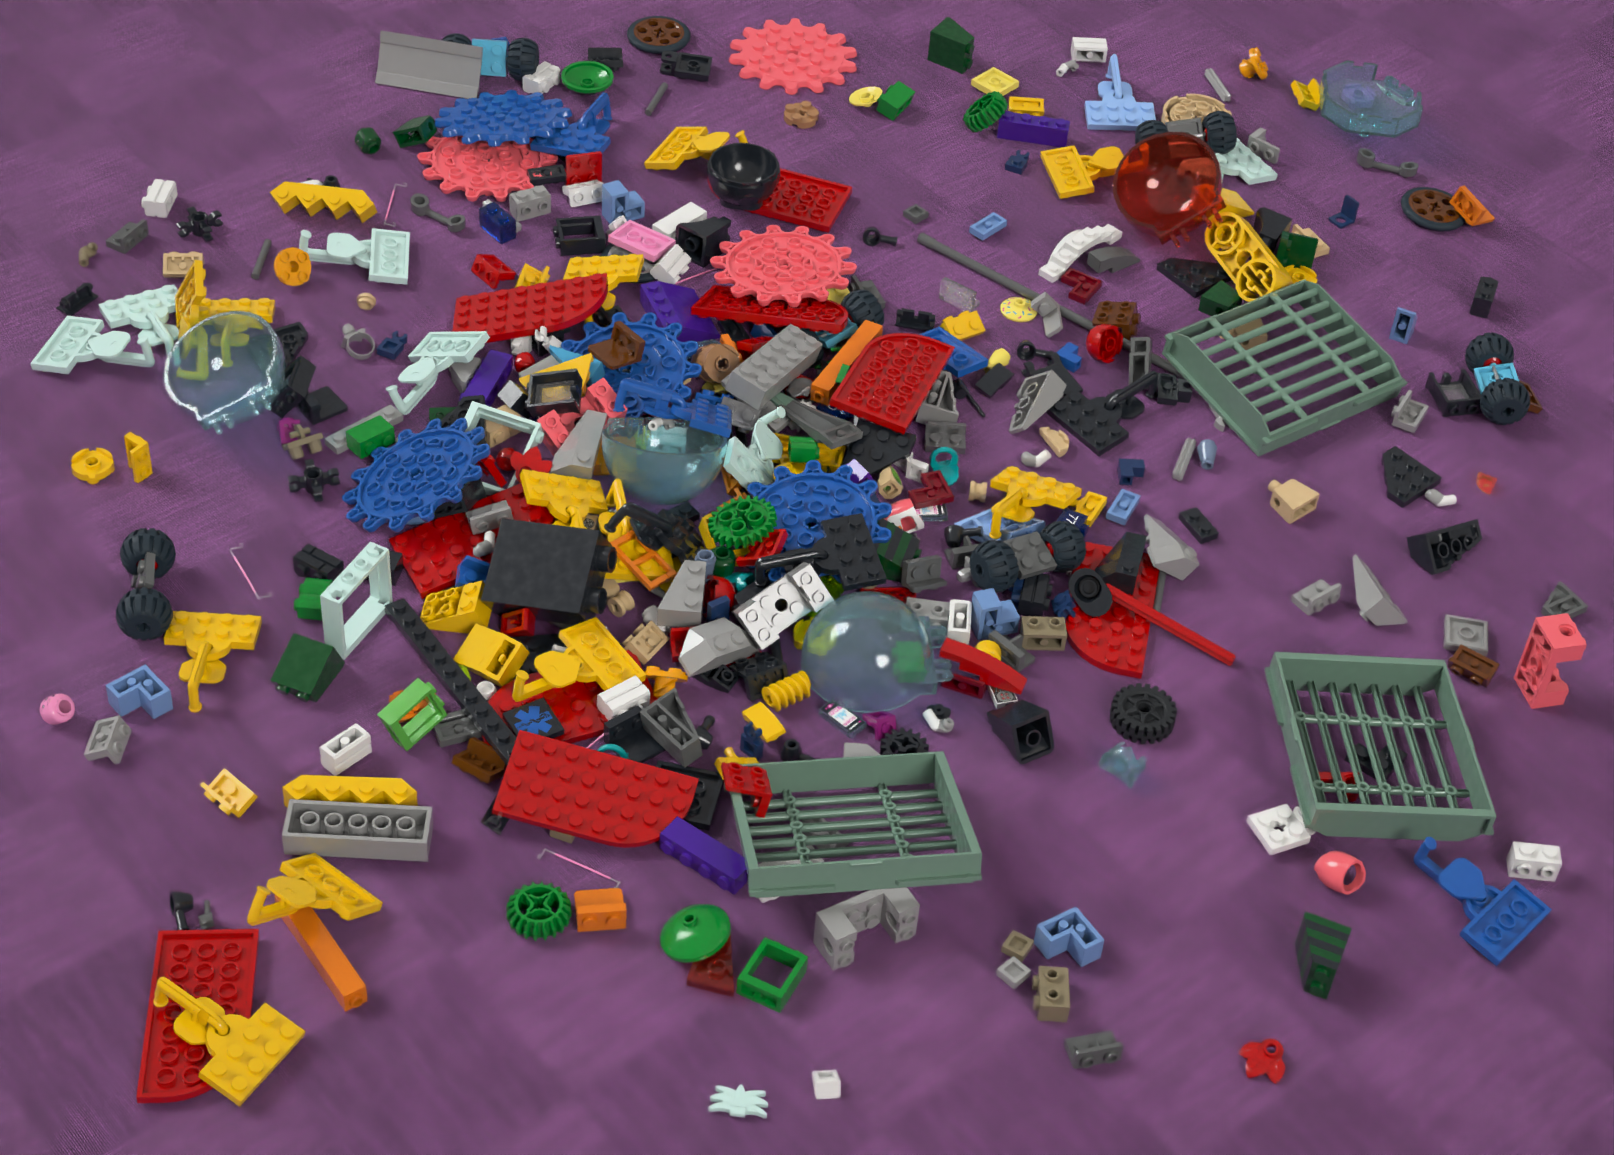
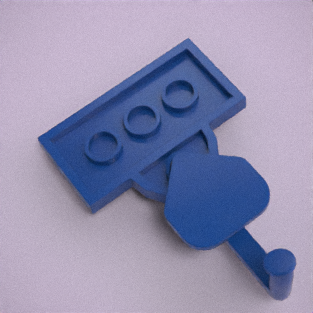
M603 92L576 123L569 124V127L563 129L553 128V137L543 138L537 136L530 143L531 150L561 156L598 151L603 153L611 144L610 137L602 135L610 128V122L607 120H612L609 95ZM603 109L602 119H596V116Z
M941 327L919 334L955 347L952 356L943 370L946 369L957 378L988 366V359Z
M631 378L621 380L613 408L614 412L625 411L624 401L627 391L656 399V403L645 401L643 411L650 415L664 419H684L689 421L690 427L730 437L732 410L728 406L719 403L713 405L703 398L693 399L692 403H688L676 391ZM669 402L672 403L671 408L668 407V403H669Z
M1426 837L1413 858L1415 865L1437 882L1452 897L1463 903V910L1471 922L1462 929L1459 936L1494 965L1498 966L1549 915L1552 909L1515 879L1502 891L1493 886L1485 885L1482 871L1465 858L1455 859L1443 870L1427 857L1430 850H1434L1437 847V843L1434 838Z

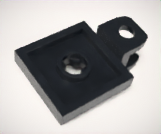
M663 51L661 56L663 63H661L660 73L681 79L708 82L713 57Z

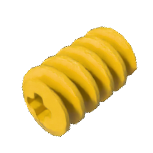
M799 671L790 677H785L783 680L770 684L768 687H763L761 693L765 703L776 712H779L781 707L787 708L788 703L794 705L796 700L801 702L803 696L809 698L811 682L806 672Z

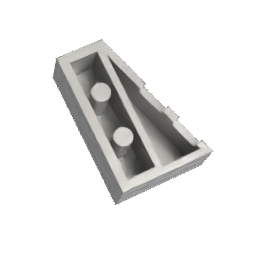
M941 372L920 407L916 422L926 425L927 421L957 423L959 414L956 410V398H954L953 394L954 386L950 372Z
M684 560L657 608V626L695 627L701 625L706 581V562Z

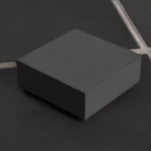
M917 204L903 211V216L914 224L923 221L929 215L928 211Z

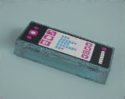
M946 503L915 509L923 522L948 521Z
M835 698L819 709L818 714L850 739L866 728V722Z

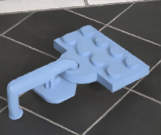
M1113 54L1110 57L1106 78L1112 79V81H1102L1098 84V94L1102 101H1085L1087 129L1136 131V128L1142 122L1156 120L1153 103L1135 101V98L1132 96L1131 85L1127 82H1121L1118 57L1116 54Z

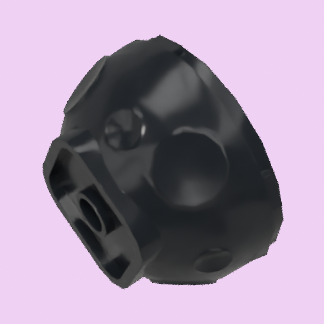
M732 143L719 147L712 153L707 163V175L712 190L720 198L722 206L729 209L755 211L762 207L763 201L774 192L778 185L780 166L775 154L769 149L750 143Z

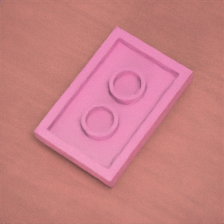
M632 220L627 221L608 235V242L633 254H643L645 259L652 262L661 258L676 243V240Z

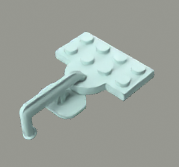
M1238 138L1235 148L1229 153L1223 155L1216 153L1184 159L1180 163L1177 174L1185 175L1186 170H1191L1193 173L1220 176L1222 180L1224 174L1240 176L1249 185L1276 180L1278 175L1260 157L1256 156L1250 148L1240 142Z
M372 228L371 240L361 241L350 234L331 233L327 239V250L308 248V240L312 235L307 230L301 231L299 249L308 253L310 261L347 265L357 264L369 269V281L407 285L410 232Z
M165 285L155 290H145L143 293L126 295L124 298L107 300L104 303L98 304L101 314L111 329L128 324L143 329L138 334V339L147 336L150 346L164 343L167 354L166 363L169 366H175L178 363L173 341L178 339L179 329L175 325L165 324L169 319V313L176 312L175 295L178 289L175 285Z
M67 316L30 364L32 370L69 374L77 362H87L96 358L109 363L152 367L155 364V359L147 336H143L137 341V344L142 348L143 354L124 352V348L131 340L129 333L111 331L101 335L100 332L104 328L103 320Z
M487 331L429 332L408 355L410 361L416 363L408 366L398 377L400 383H416L417 385L403 400L397 391V385L386 388L398 411L403 415L409 414L433 387L439 372L445 370L454 362H470L490 338Z
M782 406L777 407V409L757 420L754 425L750 446L746 447L736 436L728 441L723 467L746 490L751 482H759L763 485H770L775 482L773 479L774 465L772 460H778L782 457L783 446L780 439L767 427V424L777 418L785 417L786 412Z

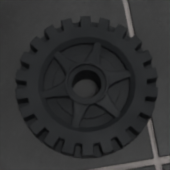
M1136 683L1135 687L1133 684H1129L1127 688L1124 686L1120 691H1117L1113 697L1109 715L1110 723H1112L1113 729H1117V734L1122 735L1124 733L1123 738L1126 740L1132 738L1131 742L1136 743L1137 740H1140V744H1146V741L1149 744H1154L1155 740L1159 743L1163 738H1168L1169 734L1173 731L1177 716L1176 703L1172 701L1170 695L1166 696V691L1161 690L1159 692V687L1154 686L1152 689L1150 684L1146 683L1145 687H1142L1141 683Z

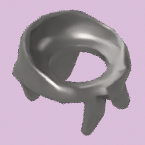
M807 378L794 379L786 390L787 396L801 402L802 400L796 397L801 395L807 397L810 393V397L804 401L814 402L810 400L811 384L813 382Z

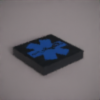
M544 697L503 713V720L516 738L519 730L552 739L564 734L563 726Z

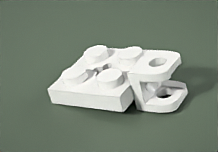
M1288 804L1280 805L1248 815L1246 820L1269 855L1308 844L1311 835L1316 833L1311 828H1305L1299 806L1294 807L1292 811ZM1280 827L1281 829H1283V832H1281L1279 829L1275 830L1274 828Z

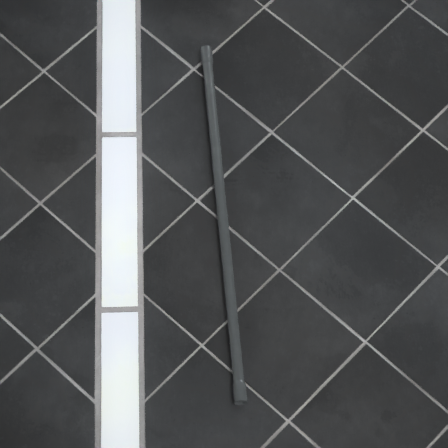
M923 232L917 238L918 243L957 261L1031 301L1040 295L938 242ZM1059 304L1062 317L1089 331L1095 327L1092 325L1091 320ZM1123 338L1122 348L1131 352V341ZM1152 353L1151 363L1181 379H1185L1168 360Z

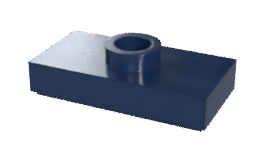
M726 595L707 603V623L723 617L729 620L730 599Z

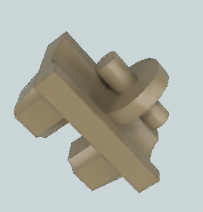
M300 424L294 425L295 431L289 433L291 439L297 437L298 440L282 445L283 450H288L292 460L304 457L301 445L307 444L310 454L322 451L320 439L323 438V435L320 432L305 437V434L310 433V428H302Z

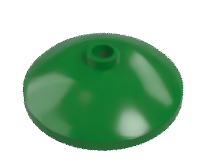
M579 61L569 64L563 69L561 80L567 88L574 92L596 94L612 85L614 75L612 70L602 63Z
M711 904L691 905L676 912L665 923L660 934V944L664 953L672 960L684 963L700 961L712 956L724 946L731 933V922L727 913L718 906Z

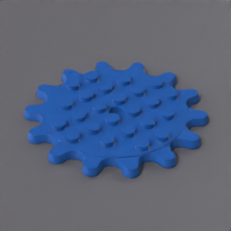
M508 90L503 95H492L488 92H482L478 98L456 99L455 107L441 108L439 111L441 118H437L434 124L437 128H444L443 137L463 136L461 140L463 144L487 141L489 146L497 147L505 141H514L517 144L523 145L530 142V137L550 138L554 136L553 128L569 127L566 118L571 117L572 112L570 108H562L563 102L561 99L544 100V96L540 92L530 95H518L516 90Z
M622 312L615 313L612 316V323L607 327H600L595 322H588L583 326V330L586 333V337L583 340L574 341L568 339L561 344V348L567 351L580 353L581 355L589 354V345L611 339L614 322L617 321L623 322L645 340L646 343L640 362L614 370L607 368L603 364L604 378L616 394L621 380L631 378L676 391L686 401L690 398L692 392L683 382L689 378L699 377L702 371L701 365L687 361L689 356L696 354L698 343L695 341L679 342L677 337L682 332V325L680 323H671L664 328L657 327L655 324L657 317L652 312L644 314L640 321L634 323L628 321L626 314ZM628 369L630 373L622 372V370ZM627 391L624 405L628 409L624 419L626 426L629 429H636L639 426L640 417L648 414L643 411L645 401L656 403V399Z
M459 418L446 428H442L440 419H433L420 433L414 434L411 429L401 431L398 435V442L394 446L375 448L371 452L374 462L370 466L357 469L351 474V478L359 483V485L353 490L346 492L342 496V500L348 505L357 504L348 511L346 518L355 523L368 517L363 523V528L369 533L376 531L381 525L388 522L389 528L392 531L400 532L404 529L407 522L413 518L420 517L425 522L433 520L438 506L445 502H460L463 498L461 489L464 484L479 480L482 477V468L474 465L481 459L488 457L491 453L488 444L476 445L485 437L484 428L476 427L471 431L465 432L468 428L466 418Z
M810 460L806 463L805 470L800 474L791 473L785 466H778L773 472L776 478L773 484L763 485L759 482H751L747 486L748 493L752 497L758 496L759 500L765 498L766 502L770 501L771 506H774L777 515V526L773 528L786 529L788 537L781 553L799 548H812L819 539L825 538L821 529L822 520L860 513L863 514L873 543H887L892 536L889 529L880 527L877 524L878 520L890 515L892 506L886 502L875 503L870 499L878 489L876 481L867 480L860 484L853 483L850 480L853 470L849 465L840 466L834 473H825L822 471L819 461ZM810 522L816 523V525L810 527V529L807 526V524H809ZM746 566L750 569L755 568V566ZM784 567L772 568L770 570L768 578L772 583L786 574ZM821 573L818 577L825 576L827 574ZM829 575L835 578V580L841 584L838 575Z

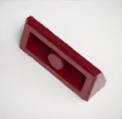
M942 671L941 687L978 699L983 698L987 690L985 682L950 671Z

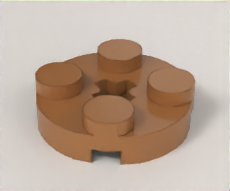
M809 101L785 105L784 121L790 126L794 124L797 125V128L805 129L813 127L816 121H818L819 112Z

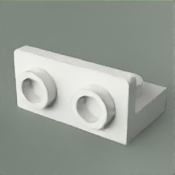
M592 180L562 186L563 194L569 196L571 207L602 202L603 182Z

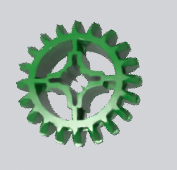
M993 91L974 102L963 116L968 129L972 132H978L987 129L994 122H997L1002 117L1001 115L1005 113V110H1007L1008 103L1004 96L999 92Z
M543 880L540 884H535L532 881L531 886L523 884L521 889L515 888L514 895H510L509 902L506 905V919L510 923L511 930H516L517 936L524 934L526 940L529 937H533L535 942L538 938H543L546 941L547 936L555 938L557 932L563 933L564 927H568L569 919L572 916L571 902L568 899L567 893L562 892L560 886L554 888L552 882L545 885ZM553 907L557 909L556 913L552 912ZM521 910H526V914L523 915Z

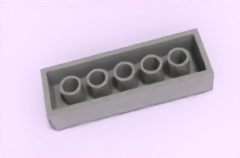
M790 324L731 372L725 390L759 410L816 362L823 344L800 330L797 326Z
M289 799L282 832L284 854L308 855L316 853L319 856L428 862L433 832V807Z

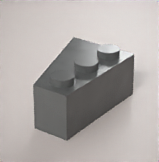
M676 687L640 711L643 729L684 768L703 755L700 738L691 719L687 715Z

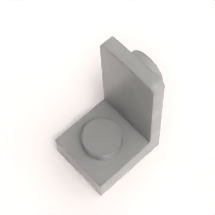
M1260 127L1249 136L1247 147L1255 155L1276 164L1280 148L1266 142V130Z
M1046 292L1031 301V307L1043 317L1046 336L1050 338L1054 334L1059 333L1063 329L1059 304Z

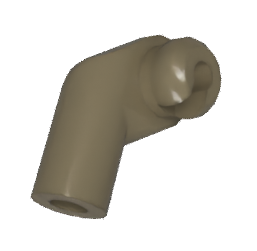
M90 242L79 250L80 266H88L89 258L96 255L98 250L96 243Z

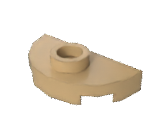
M1050 427L1040 428L1039 434L1058 457L1065 455L1069 448L1068 436L1061 430L1058 432L1050 430Z

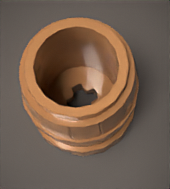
M727 344L704 345L698 348L691 360V363H697L702 367L698 378L709 383L719 384L741 364L738 351Z

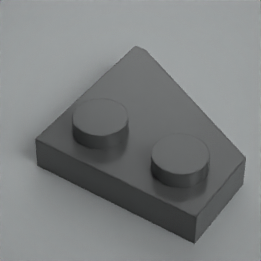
M1559 581L1543 605L1541 613L1544 616L1568 613L1570 618H1574L1585 613L1588 605L1563 582Z

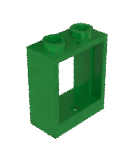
M764 937L737 978L736 994L780 1013L807 972L808 956L800 951L788 948L778 941ZM765 956L793 968L781 989L752 976Z

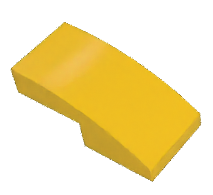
M762 702L742 711L743 718L748 723L753 722L755 731L758 728L762 729L760 738L766 743L774 741L786 733L780 721Z

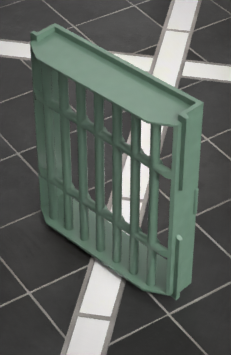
M1305 279L1164 336L1166 339L1162 352L1164 357L1190 382L1191 386L1258 457L1395 398L1399 395L1401 388L1408 383L1401 377L1393 358L1319 284L1306 281ZM1299 303L1304 309L1295 313L1289 306ZM1278 310L1283 311L1287 315L1237 337H1233L1228 332L1231 329ZM1311 315L1316 322L1307 325L1301 318ZM1289 323L1296 324L1299 327L1297 330L1248 350H1245L1240 345L1242 342ZM1323 327L1328 334L1319 337L1314 330ZM1217 335L1222 336L1226 340L1205 350H1201L1196 345ZM1302 335L1308 336L1311 340L1259 363L1252 357ZM1335 340L1340 347L1331 350L1325 343ZM1228 348L1234 349L1238 353L1216 363H1213L1208 357ZM1313 348L1320 349L1323 352L1319 356L1271 376L1264 370L1267 367ZM1347 352L1353 359L1343 362L1338 355ZM1326 360L1332 361L1336 365L1283 389L1276 382ZM1239 361H1245L1250 365L1228 376L1220 370ZM1360 365L1365 372L1356 375L1350 368ZM1253 373L1258 374L1262 378L1240 389L1232 383ZM1338 373L1345 374L1349 378L1297 401H1294L1289 396L1293 392ZM1372 377L1379 385L1369 389L1363 381ZM1265 386L1270 387L1274 391L1252 402L1244 396ZM1350 386H1355L1362 392L1309 416L1301 408ZM1277 399L1283 400L1287 404L1265 415H1262L1257 409ZM1289 412L1295 413L1300 418L1271 432L1266 422Z
M1274 652L1270 667H1265L1264 672L1277 722L1281 726L1291 764L1290 772L1305 828H1311L1325 836L1411 840H1425L1426 837H1432L1436 841H1462L1483 834H1494L1492 826L1497 816L1445 660ZM1434 689L1444 721L1434 720L1430 717L1423 696L1424 692ZM1296 690L1309 692L1315 715L1302 712ZM1318 691L1330 692L1336 716L1327 715L1323 712ZM1339 692L1351 693L1358 717L1345 714ZM1360 693L1372 694L1379 718L1370 717L1366 714ZM1381 694L1394 696L1400 719L1391 718L1387 715ZM1403 695L1415 697L1422 720L1409 717ZM1305 723L1318 724L1334 783H1324L1320 779ZM1327 724L1339 725L1356 784H1346L1342 780ZM1348 725L1361 726L1377 785H1368L1364 781ZM1370 726H1378L1383 729L1399 786H1390L1386 782ZM1391 727H1401L1404 729L1421 787H1412L1408 784ZM1413 728L1425 729L1443 788H1434L1430 785ZM1434 729L1448 730L1466 789H1456L1452 786ZM1324 792L1337 793L1339 803H1327ZM1346 793L1359 794L1361 804H1349ZM1368 794L1381 795L1383 805H1371ZM1390 795H1402L1405 806H1393ZM1412 796H1424L1427 807L1415 806ZM1434 797H1446L1449 808L1437 807ZM1469 797L1473 809L1459 808L1456 798Z
M944 751L740 764L747 767L757 766L766 770L772 794H783V799L770 800L768 809L786 808L787 812L766 813L765 818L756 817L755 814H746L745 811L754 810L751 807V801H742V796H747L748 794L730 791L734 818L748 873L749 897L766 898L974 883V881L982 880V852ZM934 783L935 788L891 792L887 789V786ZM878 787L879 793L806 798H795L792 796V792ZM936 798L937 800L935 802L895 804L894 802H892L897 800ZM868 802L883 803V805L802 811L795 808ZM940 810L941 813L933 815L904 817L896 815V813ZM887 815V818L816 823H802L799 821L820 818ZM790 821V824L758 827H749L748 823ZM944 823L946 826L906 830L900 827L908 825ZM891 827V831L805 836L803 834L806 832ZM793 833V837L761 840H752L751 836ZM939 836L950 837V840L924 841L910 843L905 841V839L910 838H925ZM895 840L896 844L809 849L806 847L810 845ZM795 846L797 847V850L795 851L755 853L754 850ZM945 849H954L955 853L918 856L909 854V852ZM888 853L900 854V857L818 863L810 861V859ZM800 860L801 864L758 867L760 862Z

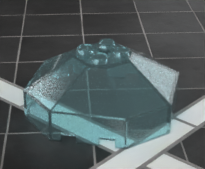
M1346 60L1323 71L1319 87L1320 114L1343 131L1359 134L1362 137L1371 135L1396 138L1419 126L1423 111L1421 92L1418 91L1415 98L1413 96V89L1405 84H1401L1398 87L1399 80L1393 76H1386L1384 81L1374 80L1378 68L1377 64L1364 62L1363 67L1353 66L1354 61Z

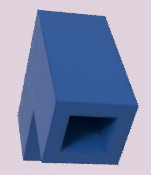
M1068 342L1056 353H1058L1063 366L1074 373L1081 367L1082 358L1077 355L1079 347Z

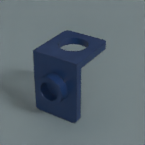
M1348 194L1345 195L1341 212L1329 217L1328 221L1340 229L1355 223L1359 202ZM1340 218L1345 220V222L1340 223L1337 222L1336 219Z

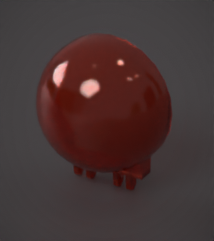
M1165 132L1141 140L1121 159L1114 174L1113 195L1122 216L1130 225L1142 233L1157 237L1162 245L1172 240L1176 248H1179L1180 242L1176 237L1182 236L1186 242L1191 241L1188 233L1196 230L1204 223L1209 229L1213 227L1212 222L1208 219L1210 216L1214 215L1217 222H1223L1218 212L1226 208L1225 202L1221 197L1223 180L1220 163L1209 145L1191 134Z

